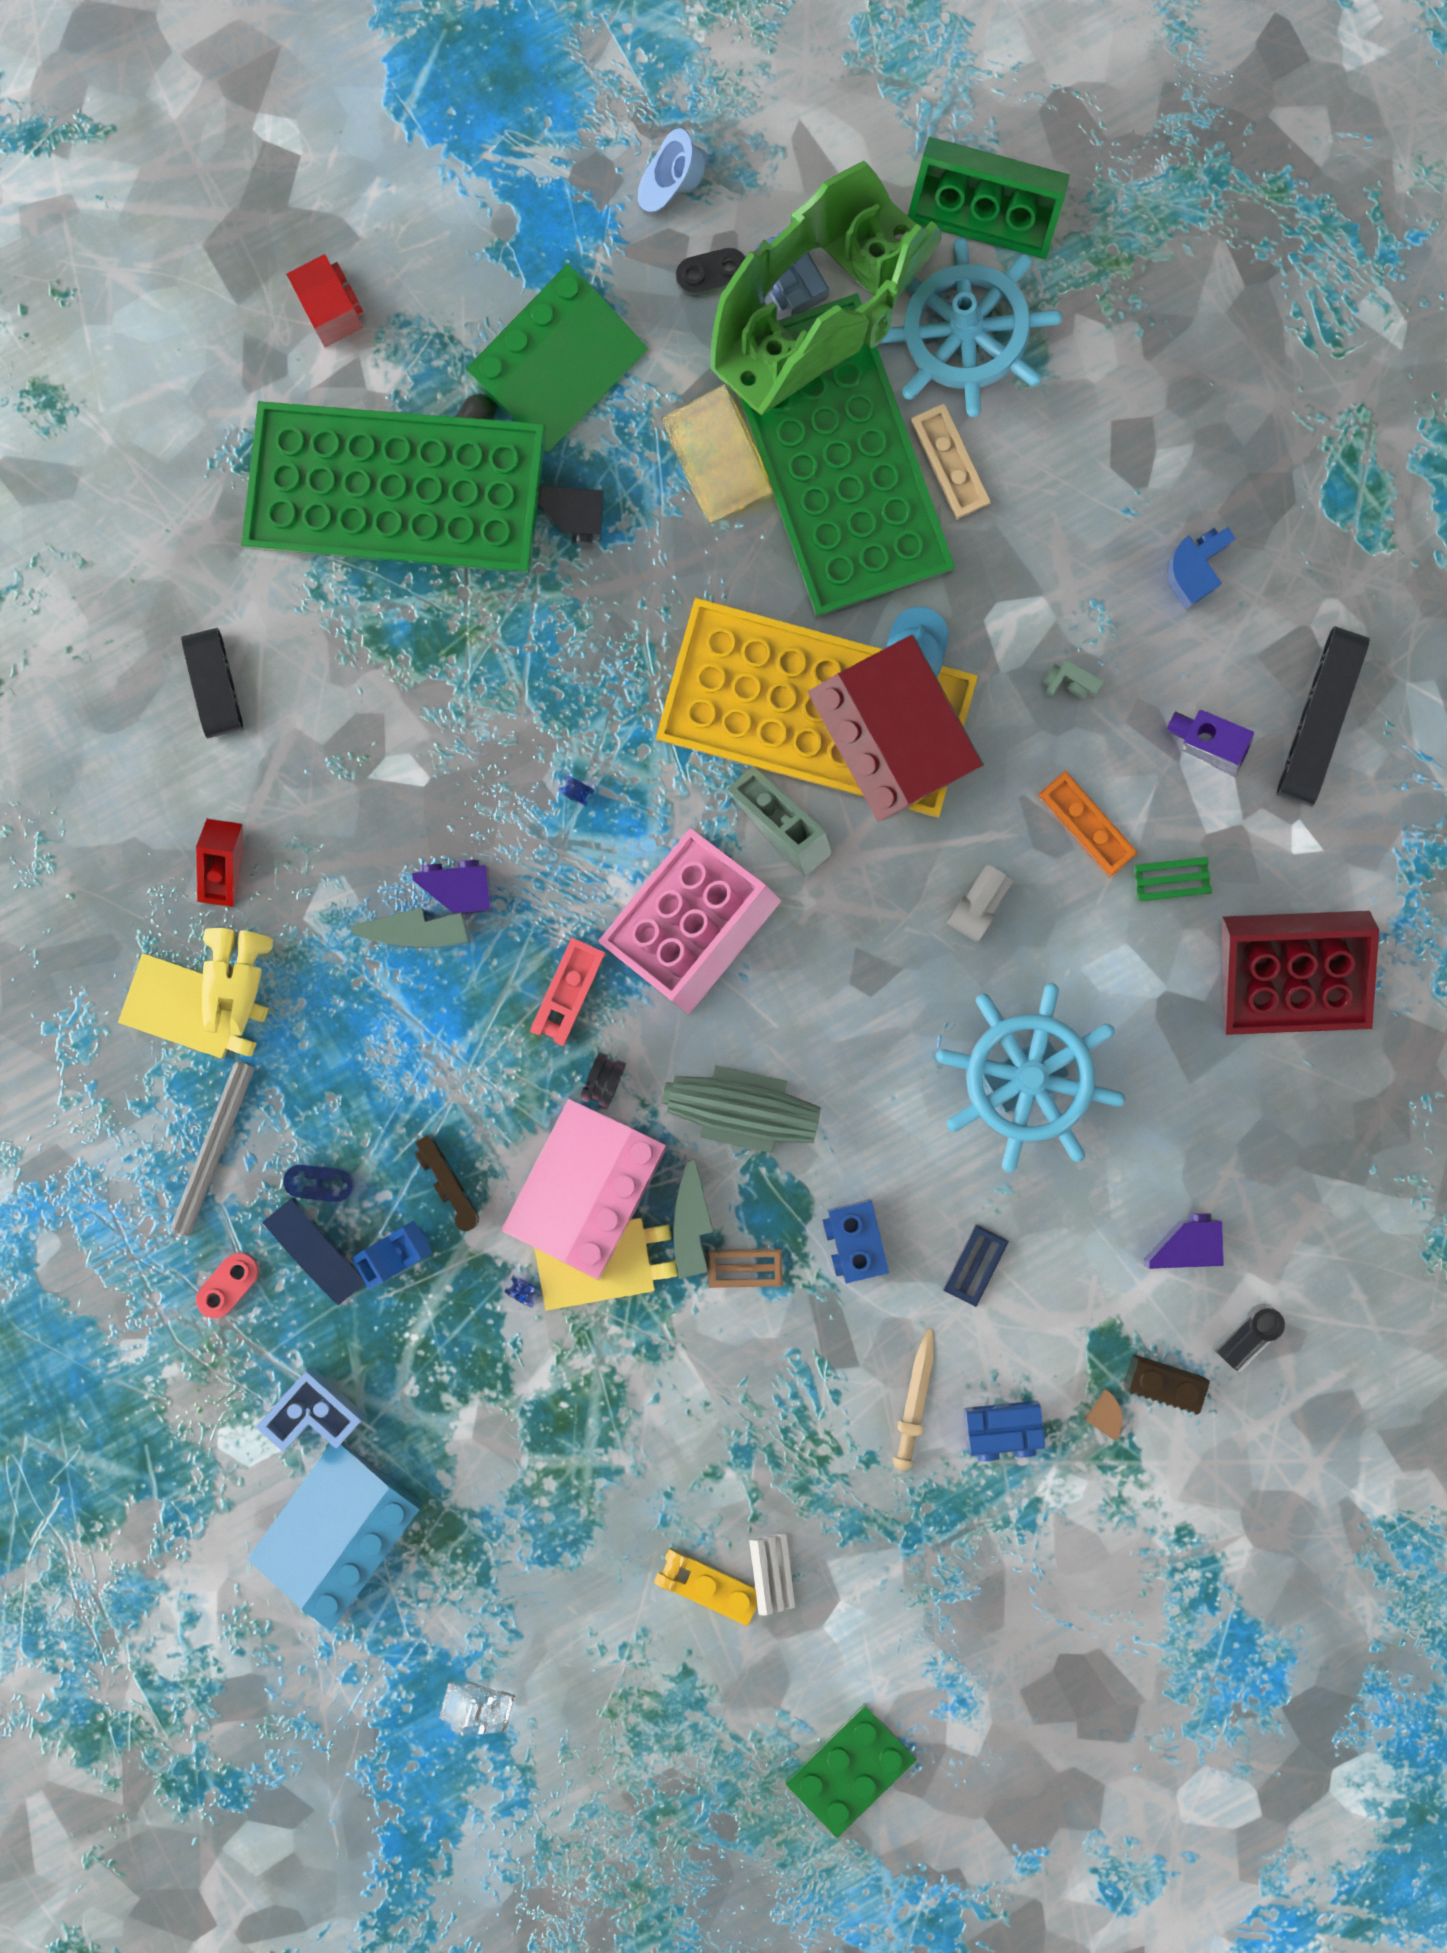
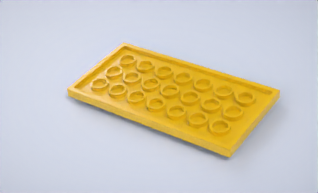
M694 598L655 739L865 798L807 691L883 649ZM942 666L937 679L964 727L978 675ZM947 787L907 810L939 818Z

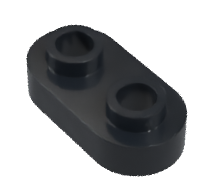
M724 248L688 257L677 267V286L681 292L692 297L725 290L746 257L735 248ZM726 261H733L736 264V268L732 271H727L722 265ZM690 270H698L701 276L696 280L690 279L687 276Z

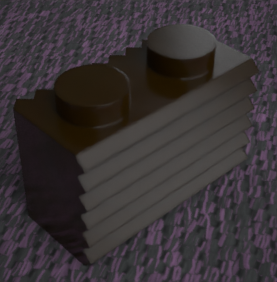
M1133 1354L1123 1386L1131 1395L1135 1394L1138 1397L1149 1398L1151 1401H1157L1160 1404L1164 1403L1166 1406L1170 1405L1173 1408L1177 1407L1181 1411L1185 1410L1188 1413L1192 1412L1194 1415H1198L1201 1413L1210 1380L1203 1376Z

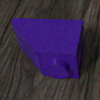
M1211 1213L1189 1214V1220L1178 1221L1144 1258V1267L1157 1269L1224 1266L1222 1221L1211 1220Z

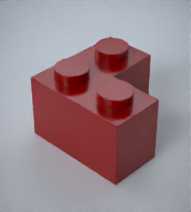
M323 254L286 273L324 347L363 328L358 317L363 315L364 312L350 284L342 286V284L348 281L338 262L330 264L326 255Z

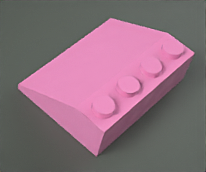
M690 828L598 942L689 1015L776 909L781 900L767 885Z
M568 1099L501 1231L600 1281L667 1150L666 1145Z

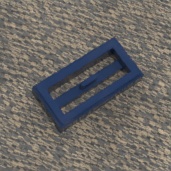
M975 1224L943 1291L977 1307L1009 1241ZM979 1235L985 1238L958 1290L954 1286ZM993 1241L998 1245L973 1296H970L966 1293Z

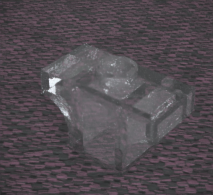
M471 1681L449 1682L439 1719L451 1724V1730L460 1735L506 1732L516 1696L506 1691L489 1689Z

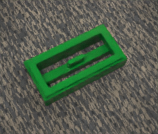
M1208 857L1134 865L1137 902L1211 894L1212 886H1210L1209 880L1211 878L1210 871H1208ZM1199 866L1200 869L1198 873L1143 879L1142 872ZM1201 880L1202 886L1152 893L1144 892V886Z

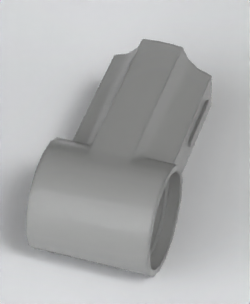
M987 864L973 883L967 896L961 898L946 924L978 943L995 916L993 914L1014 880L997 868Z

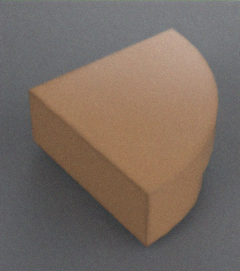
M1104 1388L1084 1419L1117 1441L1122 1429V1412L1117 1400Z

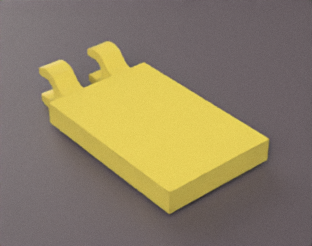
M142 953L118 1023L221 1059L225 1058L228 1049L252 1057L257 1044L248 1039L230 1035L231 1011L222 1010L217 1033L205 1032L202 1018L203 974ZM254 1003L249 1018L265 1022L269 1008Z
M642 1218L631 1219L600 1281L534 1248L545 1311L655 1291L653 1280L678 1276L676 1260L650 1265L647 1243L671 1240L670 1225L665 1224L644 1228Z

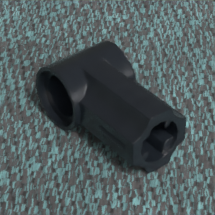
M1256 1305L1249 1311L1247 1318L1215 1351L1240 1374L1271 1341L1281 1337L1285 1329L1284 1318L1280 1312L1270 1305ZM1266 1313L1272 1314L1275 1319L1272 1329L1266 1332L1259 1331L1257 1329L1259 1317Z

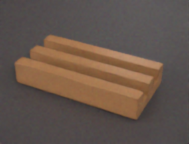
M782 1249L708 1250L709 1288L782 1286ZM774 1257V1264L716 1265L715 1258ZM775 1271V1278L716 1279V1272Z

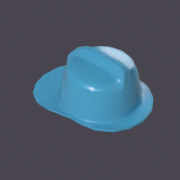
M927 607L906 609L896 617L890 630L886 648L913 634L937 677L941 670L948 645L949 631L946 622L937 612Z

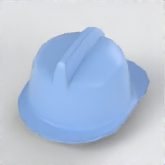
M682 128L674 129L667 135L658 153L643 174L638 188V201L642 209L648 212H657L665 207L675 194L691 192L701 182L708 154L703 149L693 145L692 138L686 130Z

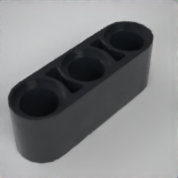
M219 628L181 636L183 652L205 737L209 739L244 730L226 649Z

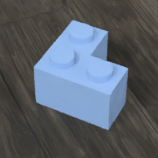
M310 1367L260 1421L256 1428L283 1452L294 1443L309 1425L337 1449L367 1415L318 1371Z

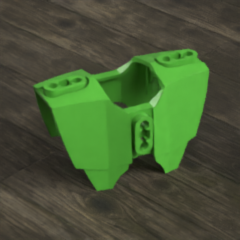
M865 161L824 181L805 204L791 213V224L770 244L764 239L755 251L749 252L721 294L711 341V369L722 382L724 381L751 408L763 415L823 372L859 352L864 343L870 348L876 347L890 330L892 312L896 302L938 248L942 238L939 227L931 221L924 228L900 210L891 201L878 175ZM897 234H904L901 239L895 237ZM822 248L856 283L872 294L873 297L855 311L843 309L838 305L832 307L816 319L808 333L803 330L797 340H794L777 320V305L774 302L766 305L765 298L777 280L803 255L813 249ZM755 376V383L753 385L746 386L742 384L745 379H752Z

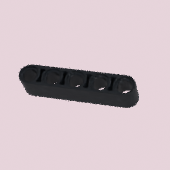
M1333 626L1277 787V796L1310 807L1314 806L1322 788L1368 650L1369 637Z

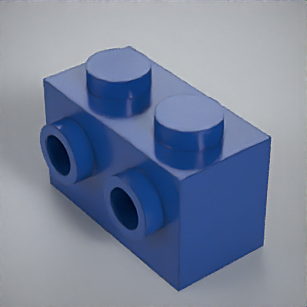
M868 1199L827 1209L829 1218L822 1219L827 1241L835 1240L838 1254L831 1255L836 1277L843 1275L844 1281L847 1284L888 1274V1265L872 1200Z

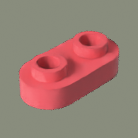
M244 1252L228 1256L199 1289L196 1296V1304L199 1311L209 1318H220L227 1315L258 1279L259 1265L256 1259ZM235 1265H241L244 1268L245 1274L240 1279L233 1275L232 1270ZM211 1293L219 1295L221 1300L219 1306L214 1307L210 1305L208 1298Z

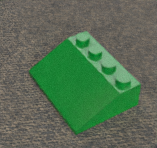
M567 263L465 370L469 380L488 396L513 422L544 424L547 427L544 451L549 454L648 351V347L599 293Z

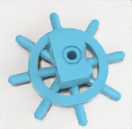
M1049 983L1045 986L1038 1014H1024L1003 1019L989 995L980 994L976 999V1003L991 1028L977 1041L970 1055L947 1049H941L936 1053V1059L939 1063L967 1070V1090L972 1103L971 1106L949 1118L947 1128L952 1132H956L981 1118L990 1128L999 1134L1009 1137L1002 1163L1004 1171L1008 1173L1014 1172L1017 1168L1023 1141H1043L1058 1136L1071 1159L1075 1162H1081L1085 1158V1152L1070 1128L1081 1119L1091 1100L1117 1107L1122 1106L1126 1100L1122 1092L1095 1086V1069L1089 1052L1110 1039L1115 1033L1114 1027L1111 1024H1104L1081 1038L1068 1025L1053 1018L1059 994V988L1054 983ZM1033 1029L1034 1034L1031 1044L1022 1049L1012 1033ZM1049 1034L1063 1042L1066 1048L1056 1053L1048 1040ZM1000 1041L1009 1057L1002 1062L987 1060L992 1048ZM1075 1060L1078 1081L1064 1078L1069 1075L1065 1065ZM983 1081L991 1092L987 1096L984 1091ZM1053 1092L1074 1096L1071 1104L1062 1114L1050 1096ZM1033 1098H1035L1049 1121L1048 1123L1038 1126H1027ZM999 1106L1003 1113L1012 1110L1014 1113L1013 1121L1010 1122L996 1112L995 1108Z

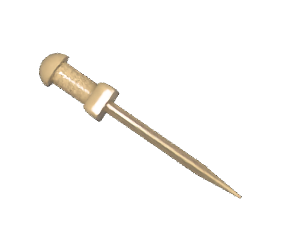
M932 1329L926 1331L916 1353L903 1420L898 1421L897 1425L898 1431L902 1435L897 1458L893 1457V1463L901 1471H907L914 1466L915 1462L911 1461L916 1436H920L924 1431V1426H921V1420L934 1360Z

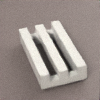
M776 1533L749 1540L759 1615H770L773 1612L795 1608L786 1533ZM764 1545L766 1546V1554H767L768 1566L766 1565V1557H765ZM769 1581H770V1586H771V1594H772V1602H773V1603H771V1596H770V1589H769Z

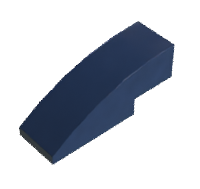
M296 1197L289 1199L262 1222L299 1266L337 1305H340L365 1284L353 1263L325 1229L314 1221Z

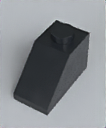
M540 486L538 508L565 539H571V544L579 546H592L593 541H601L605 500L603 491Z

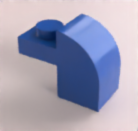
M1228 527L1219 533L1215 528L1211 529L1196 540L1199 544L1198 547L1190 535H1188L1173 551L1168 562V581L1185 610L1215 591L1222 584L1207 560L1235 541L1236 538Z
M413 1220L358 1253L351 1260L368 1289L371 1290L433 1252L429 1247L426 1234L417 1227Z

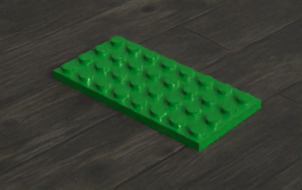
M858 293L778 321L793 339L797 340L803 330L808 333L816 319L832 307L838 305L843 309L855 311L862 303ZM864 343L859 352L823 372L763 415L759 414L739 397L816 618L955 569L951 553L877 346L870 348ZM755 376L752 379H745L742 384L746 386L753 385L755 383Z
M258 401L241 546L245 549L530 574L547 427L544 424Z

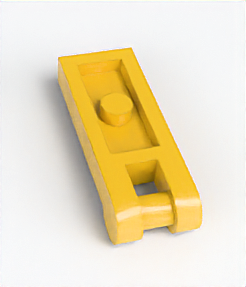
M669 1548L665 1556L667 1563L663 1572H658L654 1580L656 1585L665 1590L675 1592L745 1626L749 1625L758 1605L755 1586L683 1552ZM680 1568L690 1571L686 1582L676 1578Z

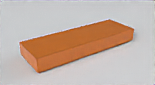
M1066 770L1037 795L1109 878L1138 854L1135 848Z

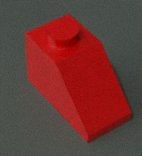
M206 818L196 845L197 902L234 907L243 855V824Z

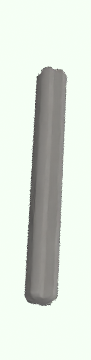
M236 1061L232 1067L171 1225V1230L177 1234L189 1236L192 1232L254 1072V1067L247 1063Z

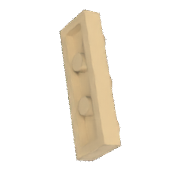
M945 403L911 418L910 422L955 519L958 520L990 505L989 497Z

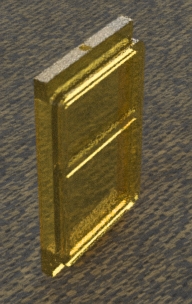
M726 384L708 391L707 394L680 408H676L675 411L662 417L666 434L698 505L705 514L709 524L739 509H743L750 503L774 492Z

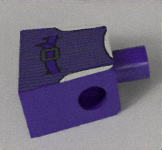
M1199 710L1195 719L1175 711L1166 729L1167 732L1184 739L1182 751L1235 778L1252 745L1254 737L1253 731L1204 710ZM1207 733L1213 739L1204 741L1199 738V735Z

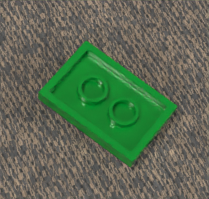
M864 1703L785 1780V1785L838 1838L917 1761V1758Z

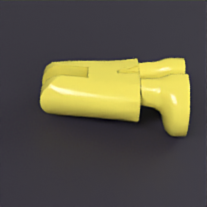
M226 928L205 929L203 941L213 950V961H204L202 1018L205 1032L217 1033L221 1012L226 1010L231 1011L230 1035L242 1036L256 999L262 975V969L255 967L254 961L258 955L267 954L272 950L274 939L255 932L239 931L237 963H234V967H231L230 957L236 945V932Z

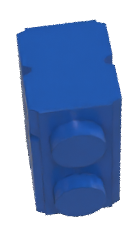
M1037 1400L964 1408L968 1452L971 1456L977 1455L978 1461L1000 1459L999 1453L1014 1452V1457L1017 1458L1032 1457L1037 1455L1036 1449L1045 1448L1041 1406Z

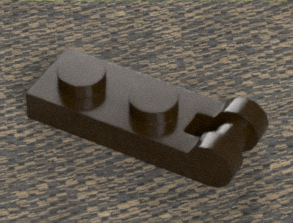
M428 1134L415 1142L419 1150L414 1152L415 1156L425 1171L431 1168L438 1180L433 1184L436 1192L444 1203L449 1200L457 1212L455 1216L456 1227L462 1231L472 1230L480 1221L479 1213L432 1134Z

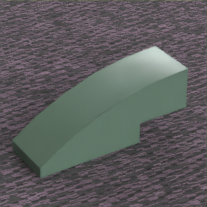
M417 908L350 926L352 934L398 947L428 949L471 943L465 916L462 913L428 921L425 909Z
M695 1159L688 1160L675 1206L674 1251L679 1279L708 1272L700 1235L713 1232V1227Z

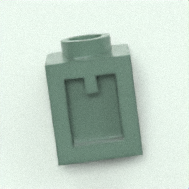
M1068 659L1063 662L1061 667L1054 664L1043 683L1049 686L1044 694L1050 698L1062 680L1068 683L1066 689L1082 699H1085L1086 696L1093 699L1104 681Z

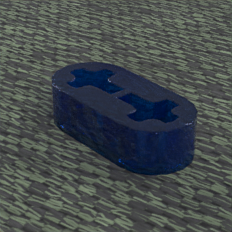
M306 1164L295 1165L287 1170L283 1178L286 1192L296 1198L341 1202L348 1199L355 1189V1180L352 1174L341 1168ZM301 1170L304 1171L305 1178L316 1179V1186H304L302 1192L297 1191V1184L292 1183L291 1179L294 1176H298ZM337 1174L341 1175V1181L347 1183V1189L341 1190L339 1196L334 1195L333 1188L322 1187L323 1180L332 1181L335 1180Z

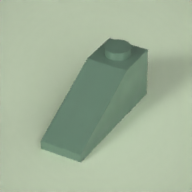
M755 767L751 768L727 788L728 794L780 855L804 877L832 855L826 831Z

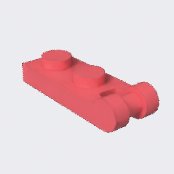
M571 937L530 1032L541 1036L542 1033L554 1038V1043L564 1047L606 954L605 952ZM552 1010L565 1015L561 1025L548 1020Z

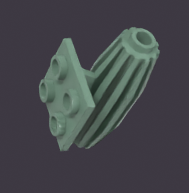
M716 1065L713 1078L675 1076L673 1083L666 1082L661 1102L668 1105V1113L701 1125L700 1138L770 1153L773 1151L774 1142L814 1143L821 1111L820 1106L785 1093L786 1080Z

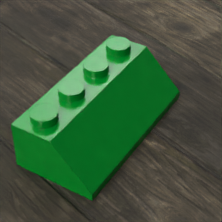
M929 136L907 216L915 223L925 227L933 221L940 231L1046 259L1066 195L1070 174Z

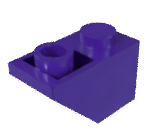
M479 860L457 862V868L444 870L442 864L420 866L421 872L412 873V880L454 914L493 911L489 869L486 865L479 866Z

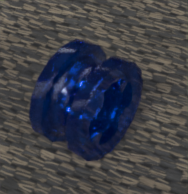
M565 775V786L559 787L557 792L586 807L588 804L587 796L589 794L593 795L595 790Z
M513 1275L511 1278L512 1286L510 1288L506 1287L504 1292L516 1301L533 1308L535 1304L533 1302L534 1296H539L542 1291L522 1278Z

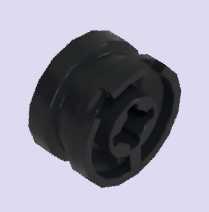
M599 1052L589 1072L580 1099L586 1102L594 1100L598 1102V1107L607 1110L627 1063L621 1060L611 1061L608 1059V1055Z

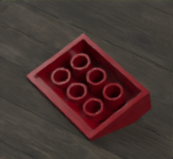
M913 634L837 673L807 691L878 822L894 817L984 766Z
M1370 910L1222 916L1221 963L1225 1035L1372 1029L1379 928Z

